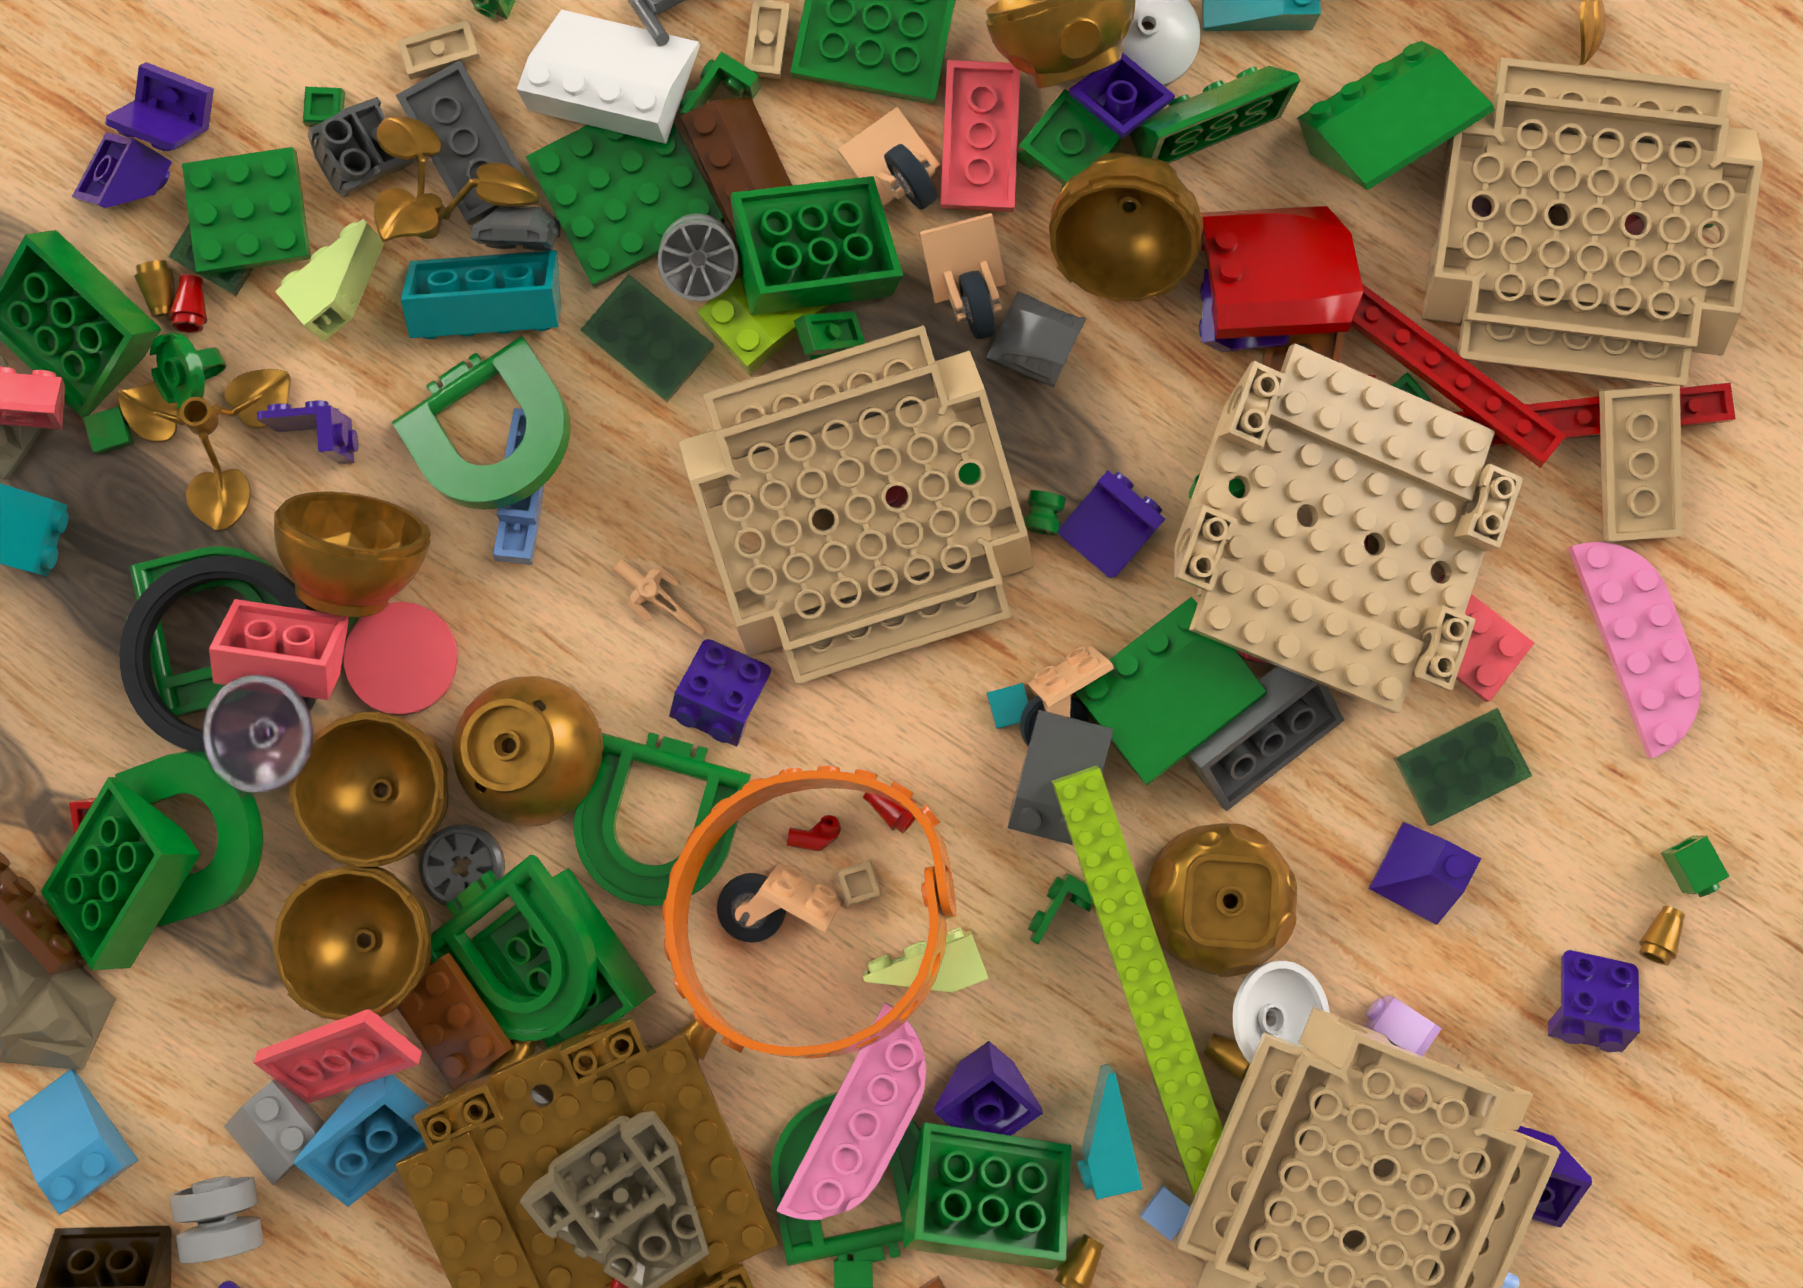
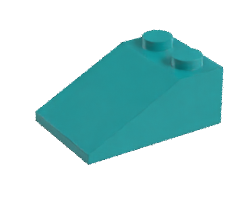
M1202 0L1203 31L1313 30L1321 14L1320 0Z
M0 483V564L48 577L50 569L55 566L58 559V549L56 547L60 533L65 531L68 524V505Z
M1109 1064L1100 1066L1081 1148L1084 1160L1077 1161L1085 1190L1092 1189L1097 1200L1143 1189L1116 1073Z

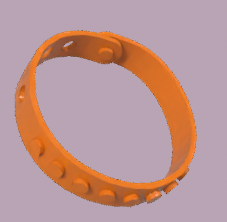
M818 766L817 770L802 771L801 768H789L780 771L779 775L765 779L758 778L746 783L741 790L729 798L718 802L703 822L693 829L687 838L683 851L670 872L669 887L662 907L666 936L663 944L665 955L668 961L671 962L675 974L673 982L677 992L682 999H687L695 1010L692 1013L693 1017L704 1029L708 1031L712 1028L724 1036L721 1043L739 1053H742L744 1047L775 1056L795 1059L841 1056L859 1051L887 1037L902 1026L924 1002L936 981L945 954L947 937L946 919L956 917L957 910L951 865L946 845L935 827L940 823V820L927 804L920 809L910 800L913 795L912 791L895 781L890 787L883 782L877 781V774L856 769L855 774L841 772L840 768L836 766ZM820 788L850 789L891 800L912 813L922 826L928 838L934 860V866L925 867V882L921 884L923 902L929 911L928 944L918 974L909 990L884 1017L872 1026L845 1039L827 1044L800 1047L770 1045L755 1040L736 1029L724 1019L706 996L694 968L688 939V915L692 891L700 869L713 847L723 834L746 813L775 797L788 793Z

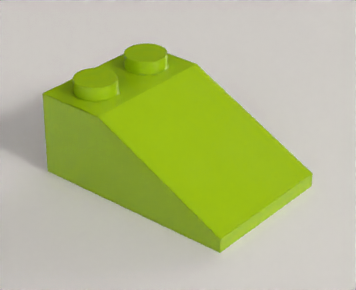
M740 276L722 294L708 301L697 313L704 326L751 376L798 334L794 323L795 319L806 314H820L829 305L751 315Z

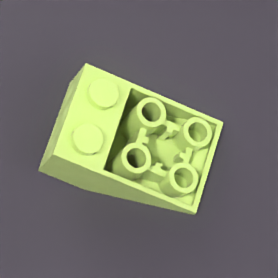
M364 219L358 223L353 222L341 231L340 238L329 247L325 246L317 250L311 256L309 264L300 271L296 270L289 273L282 280V286L275 291L300 322L323 342L353 319L385 242H382L380 236Z
M961 927L947 931L945 954L931 990L953 993L989 979L970 930L963 933ZM925 940L904 948L905 955L891 960L890 954L869 961V969L863 973L864 982L910 987L918 974L927 947Z

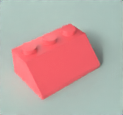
M0 366V425L62 430L65 384L62 377H56V373L46 370H33L32 375L17 374L13 368Z
M234 599L209 648L213 683L329 700L340 675L349 622L348 617Z

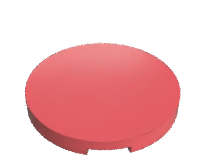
M410 602L388 603L383 611L378 614L362 617L353 627L345 645L344 669L348 682L354 692L369 706L390 714H414L436 704L451 688L458 664V645L451 628L432 610Z

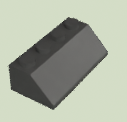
M1276 666L1258 680L1267 691V694L1185 757L1190 767L1225 811L1232 808L1344 721L1327 686Z

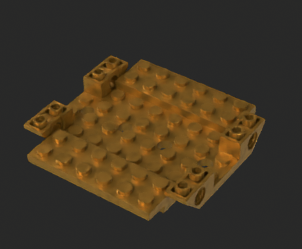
M633 1018L598 1025L457 1088L414 1115L413 1118L427 1148L398 1160L395 1165L452 1288H610L612 1277L604 1272L603 1265L588 1255L585 1258L580 1257L574 1253V1246L560 1237L556 1236L553 1239L543 1233L521 1205L520 1201L521 1197L533 1183L548 1173V1167L554 1159L619 1116L632 1118L638 1113L655 1111L677 1142L709 1249L707 1256L658 1288H754L744 1264L738 1263L779 1245V1241L685 1032L651 1047L650 1044L644 1045ZM540 1084L549 1086L554 1094L553 1099L548 1103H538L532 1097V1089Z

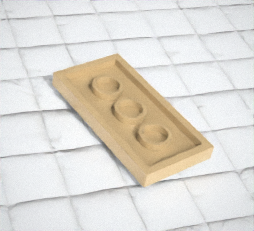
M1680 385L1599 391L1603 540L1612 542L1683 536Z

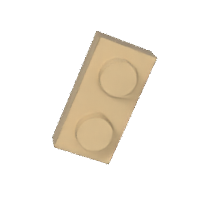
M753 0L744 66L758 74L759 77L781 79L790 16V3Z
M468 19L397 40L410 80L441 71L459 60L465 64L481 59Z

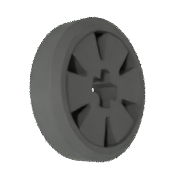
M453 825L438 831L424 846L419 861V874L425 890L434 900L445 906L487 871L491 870L494 872L498 880L505 873V859L501 846L490 833L473 825ZM460 856L461 860L468 858L471 862L467 867L469 872L467 876H464L463 873L456 874L453 870L457 866L455 859Z

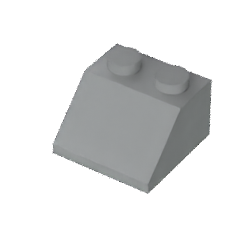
M274 1079L247 1101L224 1127L270 1183L274 1185L295 1167L294 1159L325 1123L309 1104Z

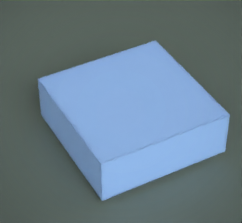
M1162 1184L1139 1215L1167 1239L1172 1241L1182 1228L1190 1206Z

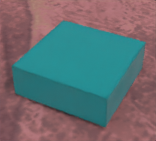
M1023 683L986 693L996 729L1020 723L1022 712L1029 703Z

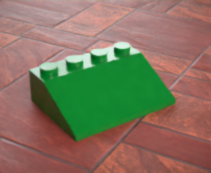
M1420 41L1408 45L1402 53L1391 60L1376 65L1370 73L1359 80L1344 85L1338 93L1327 100L1315 103L1310 107L1309 111L1297 119L1310 155L1364 189L1369 190L1495 110L1493 104L1441 50Z
M1267 66L1260 70L1257 67H1251L1240 72L1236 76L1237 79L1224 84L1220 80L1209 84L1202 90L1203 93L1190 98L1186 94L1175 98L1174 101L1168 104L1169 107L1160 110L1129 133L1138 156L1159 159L1169 164L1281 118L1301 80L1297 73L1273 66Z
M874 176L731 193L741 279L751 315L883 298L893 295L903 277V273Z
M57 230L25 234L0 279V340L30 369L51 371L56 373V377H62L65 384L64 401L82 418L89 416L145 357L153 340L161 331V328Z
M1192 597L1110 658L1109 661L1114 667L1113 670L1073 693L1094 724L1113 729L1110 743L1146 786L1267 694V691L1234 648L1189 630L1198 605Z
M108 777L43 886L41 893L91 970L131 968L201 854L183 828L117 778Z
M569 868L552 878L580 915L590 933L596 953L597 977L593 995L583 1013L560 1032L542 1039L548 1048L598 1025L616 1022L656 993L653 986ZM515 904L473 937L472 940L504 986L509 990L523 996L541 995L546 990L551 978L550 956L541 939Z
M924 1122L922 1124L906 1208L903 1249L1052 1270L1066 1261L1071 1145Z

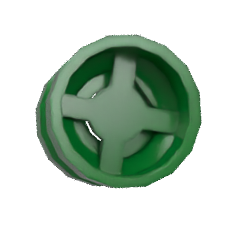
M1030 490L1027 503L1032 509L1024 516L1026 529L1038 534L1058 536L1060 522L1058 521L1057 513L1064 510L1066 498L1051 492Z

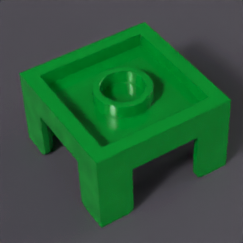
M1067 89L1062 91L1021 142L1017 154V160L1027 168L1032 169L1035 163L1062 184L1060 192L1072 176H1076L1092 165V162H1095L1098 157L1108 153H1115L1122 141L1121 137L1070 96Z

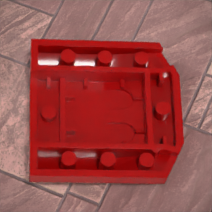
M1328 206L1201 212L1203 233L1201 234L1200 245L1201 251H1205L1213 298L1211 312L1216 339L1349 332L1356 310H1358L1364 290L1352 233Z

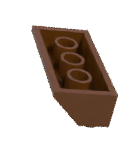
M751 97L714 100L681 115L685 131L735 238L730 197L732 192L792 186Z

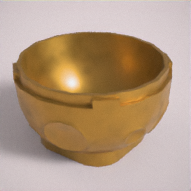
M999 0L986 10L988 19L985 22L992 42L998 52L1018 70L1032 75L1036 87L1041 89L1098 71L1121 59L1123 52L1121 43L1126 37L1134 19L1135 0Z
M1108 153L1100 156L1095 162H1092V165L1068 180L1050 211V246L1057 261V269L1070 283L1074 282L1084 291L1112 301H1141L1154 296L1159 298L1176 289L1177 283L1189 273L1200 251L1203 222L1198 202L1194 194L1178 178L1176 170L1167 162L1159 159L1123 153Z
M380 712L354 713L336 719L312 736L297 759L292 778L289 779V803L292 804L297 823L314 847L343 864L355 867L383 866L412 854L441 825L448 808V768L437 745L428 734L395 716ZM382 783L388 786V794L385 797H380L377 792L378 786Z
M1237 823L1196 826L1178 834L1162 848L1152 864L1145 890L1146 905L1159 943L1170 956L1185 966L1220 977L1243 975L1251 972L1273 957L1291 937L1296 925L1297 882L1295 875L1273 843L1256 829ZM1229 893L1233 894L1236 898V903L1232 908H1226L1223 904L1224 896Z
M348 865L316 874L304 883H300L284 901L286 903L277 919L273 951L279 977L289 992L287 995L304 1010L332 1020H340L367 1009L382 1017L395 1010L405 1001L428 969L431 959V921L428 911L422 900L406 884L396 878L395 874L376 866L355 867ZM364 933L371 936L372 943L369 947L361 944V937Z

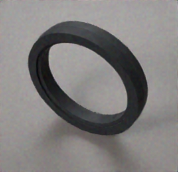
M216 556L183 563L160 576L142 593L125 623L119 656L125 692L133 708L149 728L166 741L182 749L193 752H207L218 757L251 753L284 738L305 719L317 699L287 695L282 704L266 719L252 727L237 732L211 733L185 723L164 703L152 677L150 666L151 644L162 616L183 594L200 585L219 580H239L252 583L271 594L285 607L316 611V609L298 599L295 594V583L278 570L252 559Z

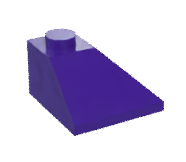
M1123 52L1121 59L1116 63L1090 73L1072 86L1068 93L1122 139L1174 101L1175 98L1172 92Z
M106 132L72 197L78 201L108 208L155 195L157 190L162 189L167 183L170 176L168 169L172 161L134 138Z
M1402 822L1368 889L1437 925L1464 893L1481 858L1443 838Z
M990 1041L959 1062L934 1107L935 1114L952 1127L1010 1136L1043 1114L1042 1107L1015 1063Z
M1520 1126L1518 1130L1514 1131L1553 1145L1560 1151L1532 1219L1561 1228L1592 1185V1177L1553 1135Z

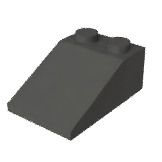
M1038 710L1012 801L1008 829L1073 845L1051 781L1096 765L1102 773L1113 729Z

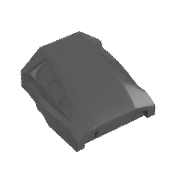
M378 97L345 108L333 117L309 128L308 138L315 159L332 188L344 198L352 191L381 177L400 171L411 165L414 161V158L407 160L396 158L386 153L380 147L376 134L378 126L386 117L381 110V102Z
M500 206L474 224L471 229L472 240L478 244H486V247L495 249H516V245H523V248L527 250L552 251L556 239L560 237V222L543 207Z
M1017 292L986 360L1017 375L1054 388L1086 318L1061 311L1029 295Z

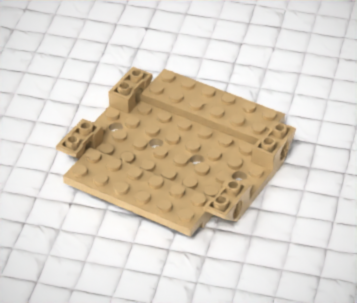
M1501 57L1498 61L1493 102L1489 100L1493 104L1495 111L1446 141L1442 172H1447L1438 239L1431 249L1422 320L1460 324L1462 319L1457 354L1466 361L1661 385L1687 386L1691 353L1724 355L1741 314L1763 159L1756 130L1729 127L1730 118H1726L1731 83ZM1484 197L1490 201L1492 210L1489 216L1479 217L1473 212L1472 202L1474 198ZM1552 206H1561L1566 210L1568 218L1565 225L1556 226L1550 222L1548 212ZM1628 215H1637L1642 219L1644 228L1640 235H1632L1626 230L1625 220ZM1705 224H1713L1719 229L1720 239L1716 244H1709L1704 241L1702 229Z
M922 325L703 394L714 430L680 440L679 445L734 621L748 657L783 646L795 684L797 685L1012 617L1001 577L1033 568L1034 564L1028 532L987 394L970 351L935 361L925 326ZM966 463H975L980 469V476L973 484H964L959 478V470ZM892 486H902L907 492L906 502L899 507H892L887 504L885 499L887 490ZM822 508L828 509L834 514V523L826 530L817 529L812 523L813 514ZM749 531L757 533L761 538L760 548L752 553L743 551L738 543L740 536Z
M1296 343L1289 346L1280 372L1253 361L1224 405L1175 543V578L1199 588L1197 596L1200 597L1189 630L1393 714L1400 713L1413 672L1416 678L1452 691L1476 621L1475 618L1465 615V611L1485 552L1501 547L1524 478L1492 464H1488L1482 471L1495 433L1494 430ZM1233 477L1240 479L1244 484L1245 492L1241 498L1234 497L1229 491V482ZM1301 506L1311 511L1312 522L1308 527L1302 526L1297 520V511ZM1369 534L1373 535L1379 543V549L1375 555L1369 554L1364 547V540ZM1435 562L1439 563L1445 572L1441 583L1435 582L1431 577V567Z
M1315 1007L1312 1008L1298 1041L1303 1047L1263 1032L1176 1241L1177 1249L1207 1260L1196 1288H1501L1560 1154L1557 1147L1514 1131L1518 1130L1533 1097L1532 1092L1458 1064L1457 1069L1446 1066L1391 1044L1384 1034ZM1413 1087L1423 1089L1425 1096L1420 1104L1411 1106L1404 1102V1095L1407 1090ZM1381 1159H1389L1394 1162V1170L1388 1176H1377L1373 1173L1376 1162ZM1351 1230H1358L1364 1234V1240L1359 1246L1348 1247L1343 1243L1345 1234Z

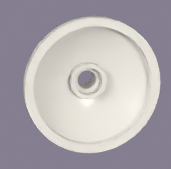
M1135 0L1134 19L1126 37L1121 43L1123 53L1163 86L1178 80L1192 65L1200 44L1199 20L1188 0ZM1149 21L1154 25V29L1145 30L1142 27V23Z
M1289 961L1264 963L1252 970L1240 985L1233 1006V1029L1237 1044L1249 1063L1253 1059L1263 1032L1303 1047L1298 1041L1312 1008L1315 1007L1330 1013L1328 1001L1320 983L1307 969L1299 964Z

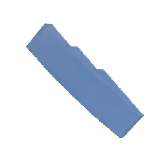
M514 408L504 459L509 457L519 447L524 438L526 417L523 409ZM544 485L527 498L515 504L498 508L499 525L493 552L495 561L532 565Z

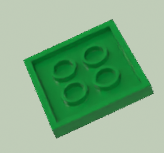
M293 147L182 163L196 273L200 276L303 261L311 258L297 151Z

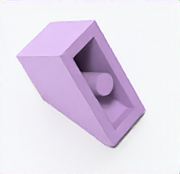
M1385 995L1383 999L1377 998L1366 1013V1016L1369 1018L1365 1024L1367 1028L1386 1035L1391 1044L1421 1056L1425 1054L1442 1029L1395 997Z

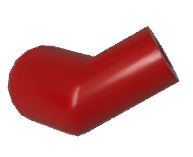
M825 815L809 831L790 827L787 846L822 851L838 838L841 832L840 822L833 815Z

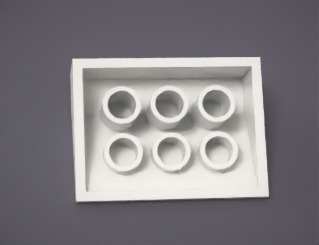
M561 10L530 53L517 91L529 111L666 144L700 44L698 41L669 35L668 43L659 46L646 29Z

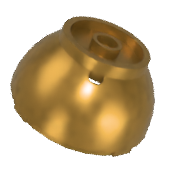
M333 491L309 492L295 495L285 500L274 513V539L277 554L287 574L295 583V594L299 600L313 609L333 615L364 617L383 611L388 604V600L403 590L415 577L430 545V529L421 519L398 505L365 495Z
M541 676L513 677L497 682L481 692L466 707L457 724L453 738V763L457 779L466 795L480 810L502 822L517 826L549 824L574 810L591 790L597 778L602 761V751H604L601 728H599L598 721L585 700L574 689L559 681ZM542 701L546 704V709L541 711L535 704ZM510 739H513L516 743V748L512 753H508L505 749V745ZM478 783H479L480 785L486 787V791H485V792H483V791L479 788Z

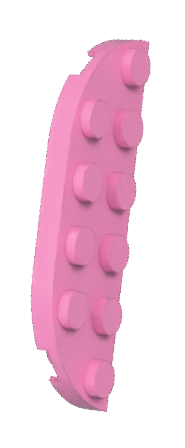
M1589 542L1571 546L1568 548L1646 756L1648 759L1657 757L1674 747L1686 735L1697 715L1701 697L1699 670L1668 588L1657 570L1646 559L1628 548L1605 542Z
M885 1002L874 1023L884 1017L893 1006ZM908 1020L887 1037L859 1050L776 1210L777 1212L804 1220L824 1219L853 1209L865 1200L877 1186L918 1108L925 1087L926 1063L923 1047L915 1029Z

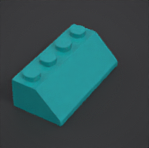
M557 250L410 261L401 295V304L409 338L435 339L439 336L448 335L468 337L477 333L497 332L499 334H507L516 330L533 329L535 331H546L550 328H558L561 313Z

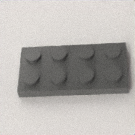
M461 60L396 95L408 117L424 122L437 133L441 142L440 152L430 157L453 199L470 179H477V169L483 164L504 163L516 168L526 177ZM477 187L471 189L457 205L469 225L500 207L481 200L476 194Z

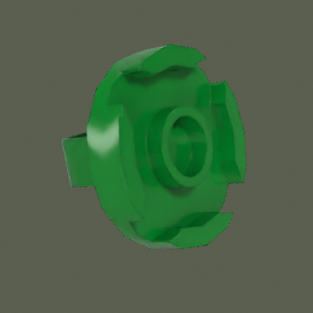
M172 332L159 335L153 340L150 348V356L156 354L157 367L152 368L151 373L157 390L168 404L177 403V409H180L181 405L189 398H202L205 390V380L220 374L227 367L218 348L212 347L196 351L190 340L181 333Z

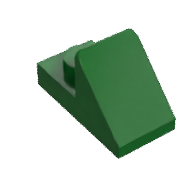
M855 311L806 314L794 320L805 356L809 355L810 360L865 343Z

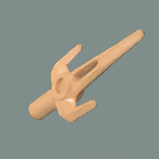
M621 559L617 563L613 571L636 588L629 596L628 606L646 621H651L652 616L644 609L641 603L650 601L700 635L706 633V630L659 585L661 578L675 586L680 585V580L661 566L651 569L646 576H643L625 560ZM658 595H661L673 607L676 608V611H673L672 609L667 607L665 604L660 602L656 597Z

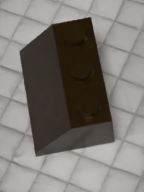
M170 1226L55 1228L36 1288H171L172 1230Z

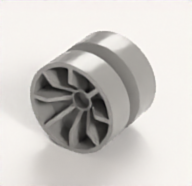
M689 214L675 220L664 232L658 253L659 272L667 287L684 299L705 301L719 296L731 285L737 272L738 254L736 241L729 228L719 219L707 214Z
M231 1176L207 1179L193 1183L192 1187L170 1195L173 1221L179 1223L197 1222L198 1225L176 1235L180 1263H198L225 1258L253 1250L264 1244L260 1217H237V1213L250 1209L258 1203L254 1177L231 1179Z

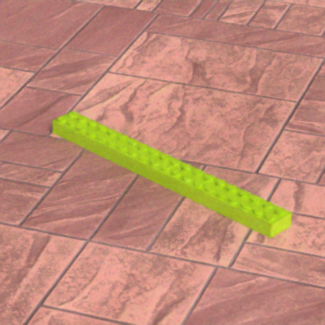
M1096 765L1051 782L1189 1186L1195 1198L1223 1128L1100 768Z

